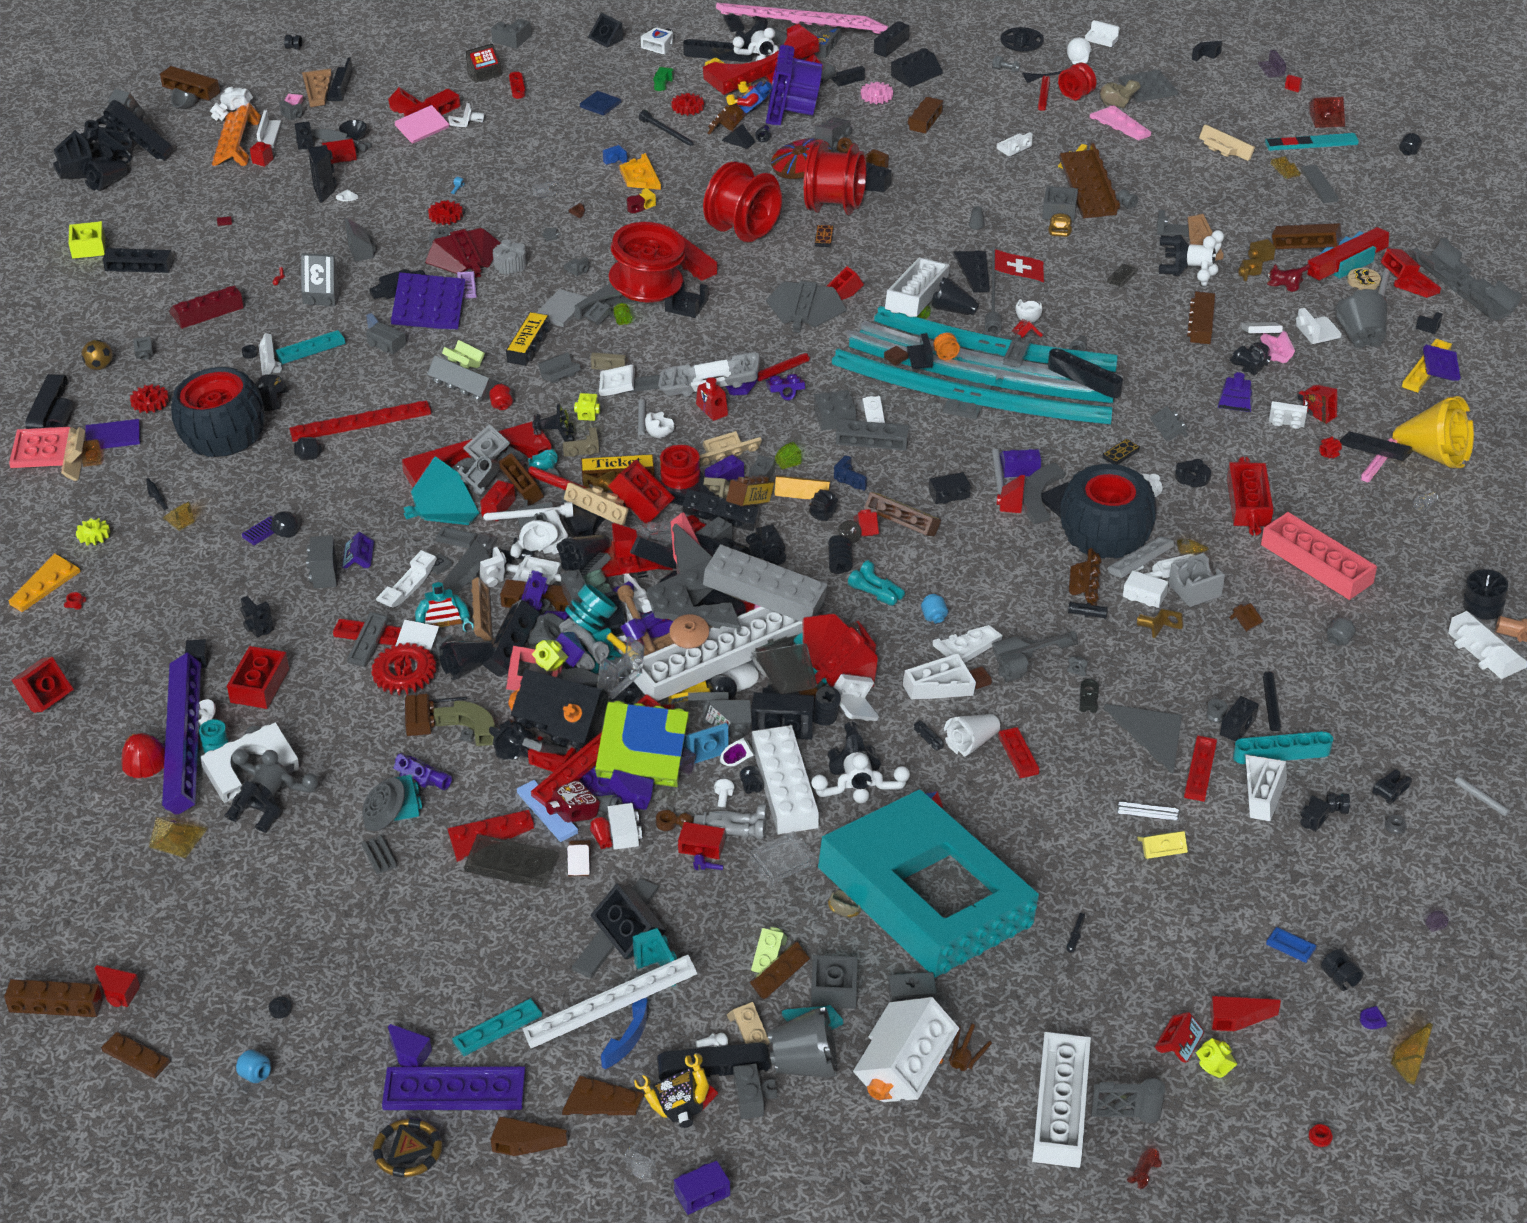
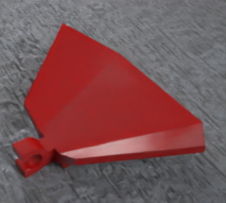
M611 541V546L604 552L611 558L601 568L605 577L656 569L673 570V568L665 567L638 556L617 558L613 541Z
M836 614L804 617L802 619L803 663L817 670L807 682L812 688L823 678L826 679L829 686L834 687L841 674L868 677L875 682L877 655L864 643L865 640L852 627L849 628Z

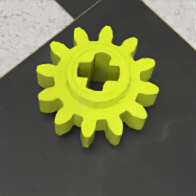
M90 518L87 522L82 521L83 526H77V539H79L80 543L85 542L87 546L90 543L96 545L98 541L103 543V538H109V525H107L106 521L100 522V518L96 520Z

